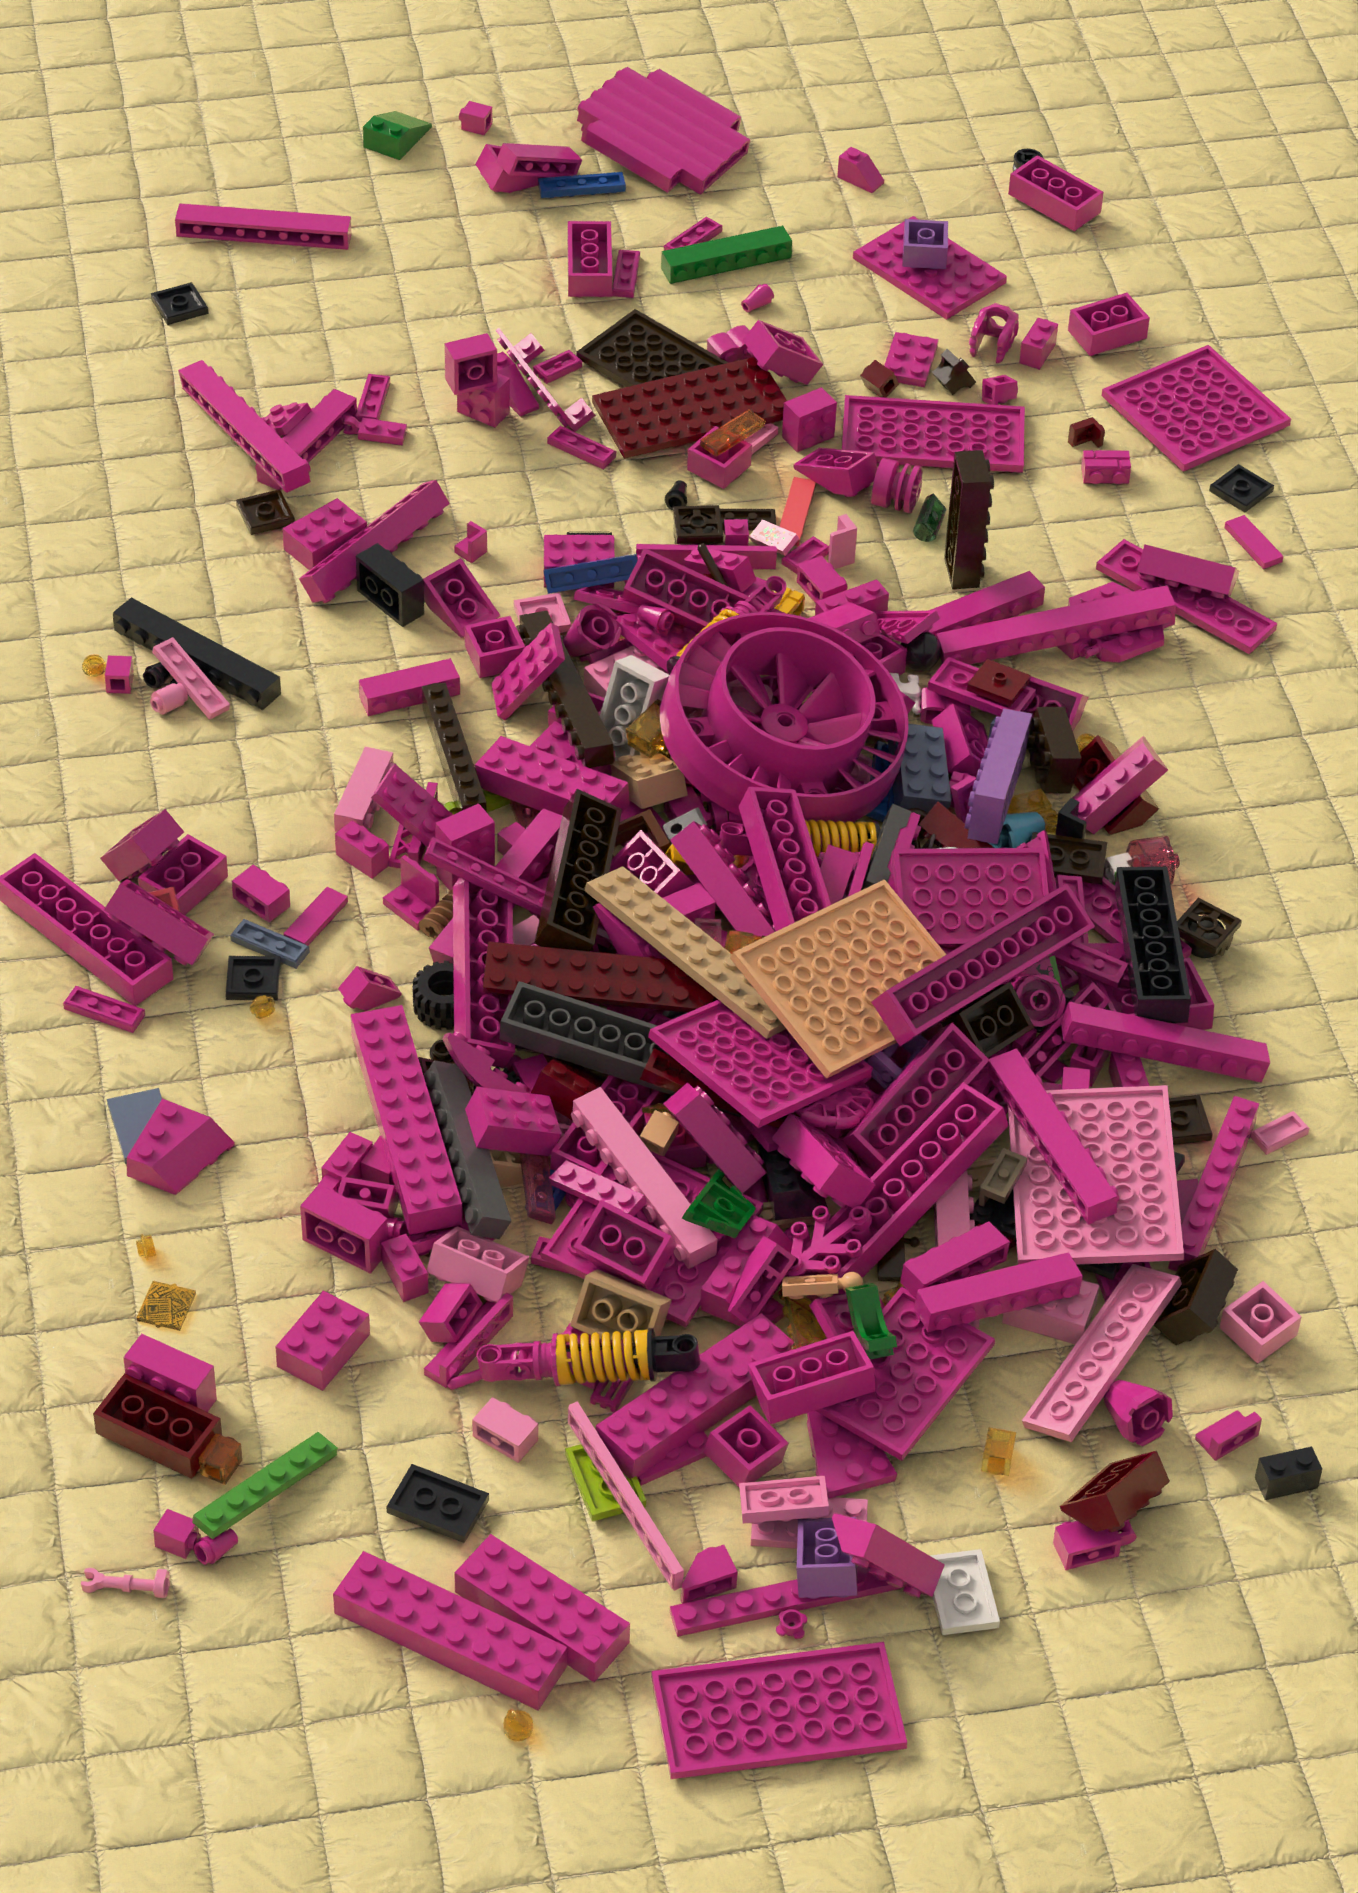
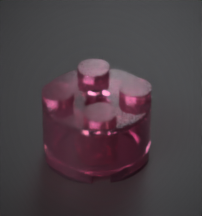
M1168 836L1143 838L1129 842L1126 853L1128 852L1132 858L1131 867L1167 866L1170 884H1173L1175 868H1179L1180 860L1178 854L1173 852Z

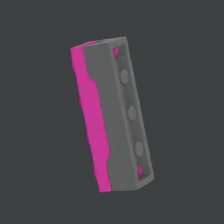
M892 804L881 827L861 890L885 879L895 891L891 853L893 849L915 848L911 843L912 840L917 839L921 830V826H918L921 815L914 812L911 813L907 809Z

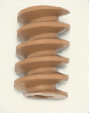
M453 889L419 921L421 931L430 938L436 939L453 918Z

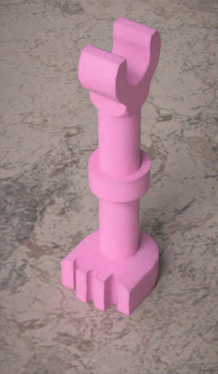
M86 1568L84 1570L85 1577L93 1580L90 1582L81 1581L82 1591L86 1593L95 1592L106 1587L122 1589L123 1592H132V1590L153 1591L157 1598H166L170 1587V1575L166 1569H158L154 1580L133 1578V1575H124V1577L105 1576L94 1568Z

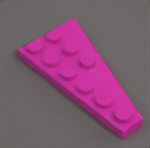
M816 1411L807 1413V1427L812 1456L815 1458L816 1463L815 1473L816 1476H825L828 1499L896 1480L897 1472L882 1449Z

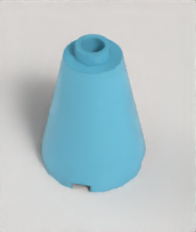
M1037 812L1007 814L998 843L989 844L994 848H1017V846L1024 842H1030L1033 832L1040 833L1045 830V821Z

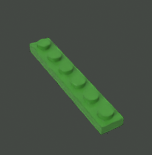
M319 1432L315 1433L195 1513L192 1523L211 1539H214L337 1455L338 1447Z

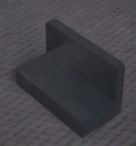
M1070 798L1058 812L1055 835L1085 838L1087 823L1078 818L1079 801Z

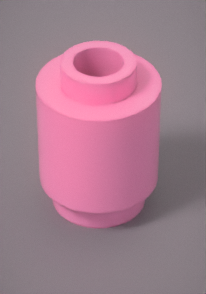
M172 683L153 692L150 703L154 711L163 715L183 706L184 702L188 700V694L182 684Z

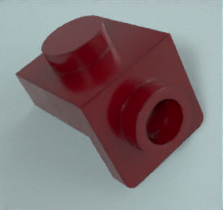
M1094 417L1070 424L1068 443L1075 447L1092 441L1098 448L1102 447L1105 429Z

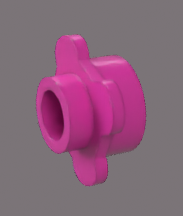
M794 1609L780 1612V1624L776 1627V1633L779 1636H793L795 1639L803 1638L805 1634L803 1627L807 1623L806 1615Z

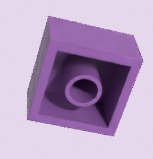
M905 219L902 267L946 269L948 221Z

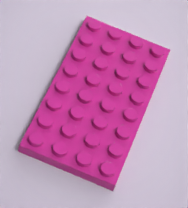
M845 395L842 450L874 452L876 464L880 463L883 458L898 461L899 465L908 463L912 466L953 468L955 452L983 450L985 460H989L990 471L1023 473L1025 407Z
M884 1642L652 1671L651 1673L670 1779L907 1749L906 1734Z

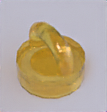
M508 1710L503 1722L504 1734L513 1741H523L529 1738L533 1731L532 1717L529 1713L522 1710Z

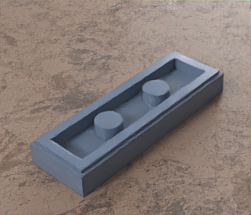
M243 919L230 935L232 942L265 956H280L281 963L295 969L310 953L309 946L246 919Z

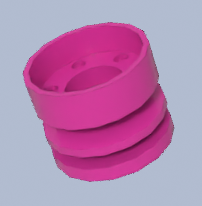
M883 458L880 461L873 483L872 505L888 508L892 500L895 499V510L900 511L903 507L905 513L911 514L921 493L922 467L915 465L911 472V464L906 463L902 471L899 472L898 461Z

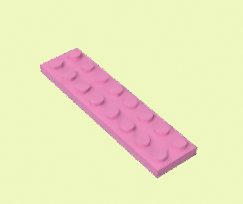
M1132 1264L1022 1419L1024 1428L1072 1442L1104 1397L1110 1385L1118 1377L1182 1285L1180 1277Z

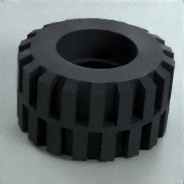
M444 961V963L433 962L432 966L426 965L423 967V971L419 970L413 979L414 1013L418 1015V1019L421 1022L425 1021V1025L429 1027L433 1025L435 1029L441 1030V1027L449 1030L454 1027V964L450 963V961Z

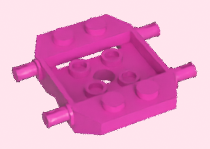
M1110 582L1070 597L1068 606L1137 591H1131L1115 582ZM1144 587V588L1139 589V590H1137V591H1142V590H1147V589H1146V587ZM1175 622L1092 639L1091 647L1082 650L1083 656L1087 659L1096 655L1101 662L1120 663L1162 647L1164 645V629L1174 626Z

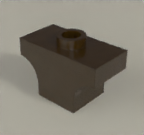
M948 349L941 354V362L932 373L939 383L952 395L963 387L971 388L976 383L967 370L969 365L961 357L958 359Z

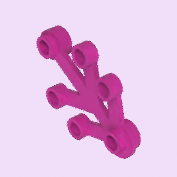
M817 1206L812 1212L815 1225L811 1247L804 1252L803 1245L804 1239L809 1235L808 1228L804 1222L794 1223L791 1226V1233L793 1235L791 1254L797 1258L793 1264H798L791 1266L785 1276H805L807 1271L836 1274L840 1271L841 1264L835 1255H845L851 1258L859 1257L863 1252L859 1240L850 1239L845 1244L834 1243L852 1229L857 1231L868 1229L872 1224L869 1210L862 1206L854 1207L850 1211L847 1220L825 1235L826 1224L830 1220V1213L827 1207ZM825 1213L824 1216L817 1217L819 1214ZM803 1229L801 1233H796L797 1230ZM854 1246L858 1247L856 1250H850ZM818 1255H829L823 1261L812 1260ZM830 1263H836L832 1267L828 1266Z

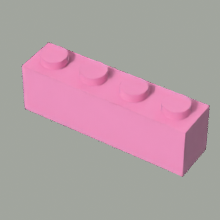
M370 747L364 748L334 813L335 832H338L352 820L365 828L370 829L372 827L374 813L379 811L380 805L371 797L389 769L396 764L393 760V752Z

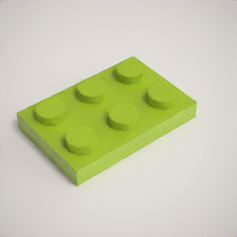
M579 1444L565 1448V1456L591 1521L623 1514V1510L583 1446ZM624 1474L645 1508L646 1498L637 1476L630 1480Z

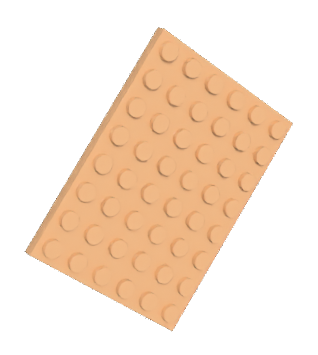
M884 879L733 952L730 959L827 1079L897 1043L871 1002L886 990L946 954Z

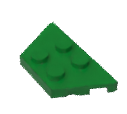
M718 1169L686 1210L682 1219L736 1238L756 1208L742 1195V1192L736 1186H732L730 1189L722 1180L725 1174Z

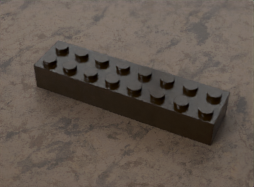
M576 789L564 807L534 944L541 947L590 951L594 946L600 919L593 906L599 902L584 890L587 882L610 871L622 812L621 808L579 789Z

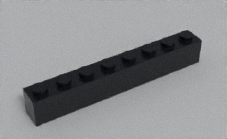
M132 597L113 612L114 630L120 635H124L152 651L154 646L173 637L213 685L221 687L230 694L245 700L250 705L264 710L281 695L280 676Z

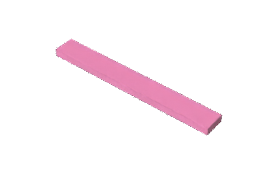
M578 1401L570 1404L568 1407V1424L671 1589L675 1591L681 1588L684 1570Z

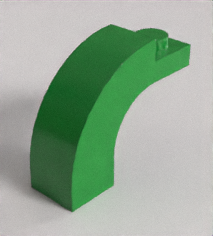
M869 1283L845 1288L855 1335L869 1359L894 1355L893 1348L897 1347L896 1336L888 1331L885 1324L877 1285Z

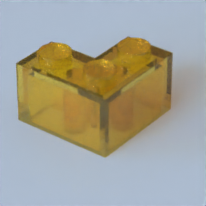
M657 699L626 728L628 746L649 758L660 752L670 759L671 755L665 745L661 731V700Z

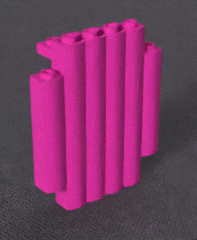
M629 67L618 70L612 79L606 80L602 88L594 90L590 98L582 100L577 108V121L583 124L581 128L582 142L667 193L680 182L701 195L748 153L750 139L737 132L739 131L741 116L661 69L650 72L647 78Z

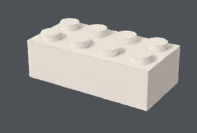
M633 655L615 661L600 713V718L613 742L615 761H618V758L621 756H635L640 754L642 750L650 749L660 715L662 695L670 677L669 674Z

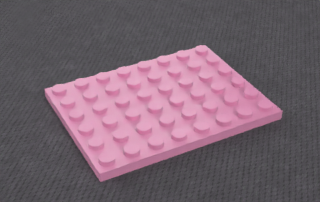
M1167 1085L1045 1090L1047 1093L1052 1094L1058 1110L1065 1113L1069 1126L1072 1130L1075 1129L1078 1132L1082 1145L1085 1149L1088 1148L1091 1151L1095 1164L1104 1170L1110 1186H1114L1119 1194L1117 1213L1089 1225L1008 1107L1010 1150L1028 1158L1027 1165L1013 1188L1018 1265L1067 1252L1070 1253L1076 1264L1184 1260Z

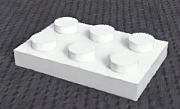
M982 1550L930 1555L945 1564L933 1594V1601L942 1635L999 1628L1000 1619Z

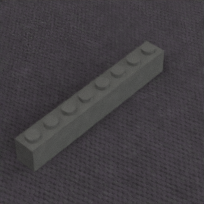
M433 1061L430 1068L424 1073V1079L460 1195L465 1221L468 1224L471 1235L500 1239L511 1223V1218L489 1149L476 1148L465 1111L472 1097L466 1077L456 1064Z

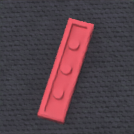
M793 478L779 526L797 534L799 540L794 546H799L816 488V482L811 479Z

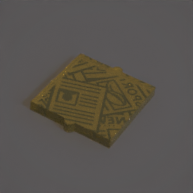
M152 1281L136 1317L137 1321L156 1325V1328L165 1327L180 1331L195 1298L196 1290L178 1287L175 1283L170 1285Z

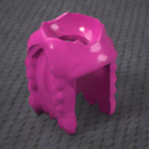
M998 303L981 309L972 328L969 340L971 356L975 357L984 335L999 338L997 342L996 363L1002 362L1005 354L1012 347L1014 338L1017 336L1019 314L1014 312L1009 306ZM999 316L1006 321L1005 326L996 324L995 320L991 317Z

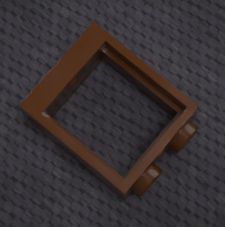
M650 809L619 822L615 846L631 840L640 830L645 834L647 833L649 838L664 853L671 846Z

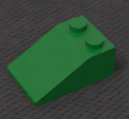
M397 111L374 115L363 126V147L401 160L432 128V124Z

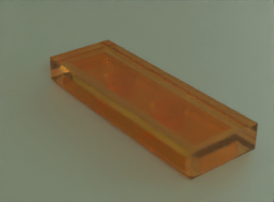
M749 409L700 439V446L717 457L765 427V420Z

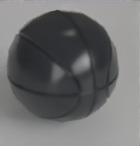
M929 631L921 633L908 644L900 643V645L907 648L906 666L914 671L929 670L940 658V642Z

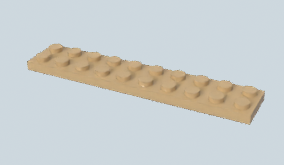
M622 866L586 883L584 891L766 1039L786 1029L730 959L732 954L630 873V871Z

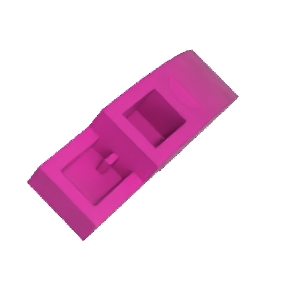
M458 1032L453 1034L447 1033L442 1038L455 1064L474 1086L523 1093L530 1092L531 1089L520 1082L514 1084L507 1080L508 1075L497 1068H494L492 1071L490 1068L495 1059L490 1057L491 1052L479 1045L476 1048L467 1043L468 1038Z

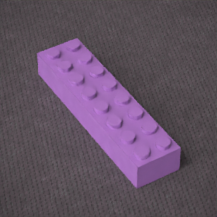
M1003 708L1001 717L996 716L991 737H989L987 748H985L984 757L981 760L980 769H978L969 797L968 806H970L965 821V828L969 829L967 839L993 844L998 843L1025 759L1032 719L1031 713Z

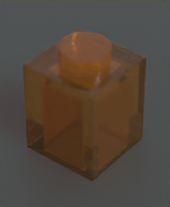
M216 1433L199 1457L200 1474L226 1485L242 1462L241 1443L232 1437H224Z

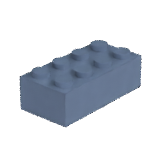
M908 723V736L904 757L893 783L895 805L904 809L919 808L927 814L937 802L947 809L949 808L951 793L943 728ZM888 739L889 754L895 755L898 742L894 744L893 740Z

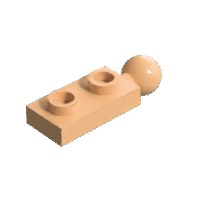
M848 1272L842 1278H838V1274L784 1277L782 1279L783 1297L789 1296L790 1299H802L806 1295H817L820 1298H827L833 1296V1294H838V1289H843L846 1292L845 1288L863 1285V1280L856 1272Z

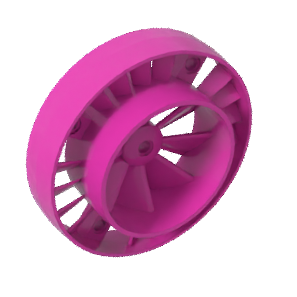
M755 612L728 617L705 628L687 645L672 669L660 705V724L664 742L679 770L702 794L741 817L739 805L748 787L795 789L806 821L810 819L816 822L818 820L825 822L828 820L834 822L843 821L844 823L856 821L870 813L888 794L899 772L908 736V714L902 693L884 665L869 650L843 632L818 621L786 613ZM760 675L777 676L779 704L772 705ZM738 679L763 709L761 717L735 704L729 694L727 684ZM812 689H815V691L811 694V696L806 700V702H805V703L800 707V709L798 710L799 706L802 704V702L805 700V698L809 695V693L812 691ZM682 706L701 708V717L686 718ZM750 721L756 722V723H758V725L755 726V725H754L753 723H751ZM878 736L893 740L894 745L895 742H898L895 755L865 746L867 737ZM863 748L892 764L881 773L861 762L858 758ZM857 764L875 777V779L862 785L850 774ZM845 780L854 788L844 792L827 794L828 791L838 787Z

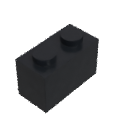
M1306 1447L1259 1458L1255 1480L1264 1500L1318 1489L1322 1466L1313 1447Z

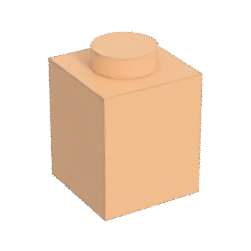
M655 1110L642 1131L640 1139L650 1151L665 1156L678 1133L679 1122L671 1114Z

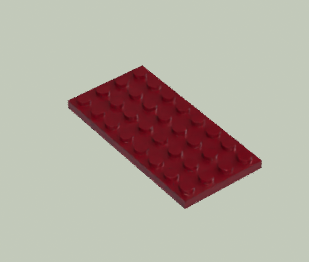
M755 357L592 395V403L624 459L696 442L715 426L728 433H733L782 421L784 402L787 400L769 370L761 369Z

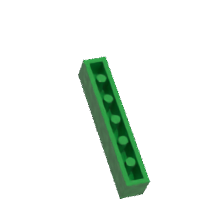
M782 225L665 250L661 253V269L669 283L673 284L792 258V239Z

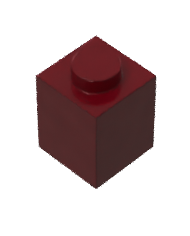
M874 360L865 367L860 375L865 387L879 397L887 398L899 385L894 372L877 360Z

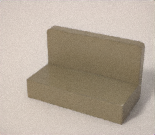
M1003 1148L980 1187L979 1205L984 1207L989 1198L1005 1204L1026 1167L1028 1158Z

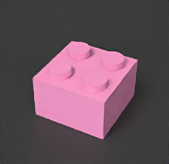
M1262 1281L1223 1309L1219 1328L1258 1364L1297 1336L1302 1317Z

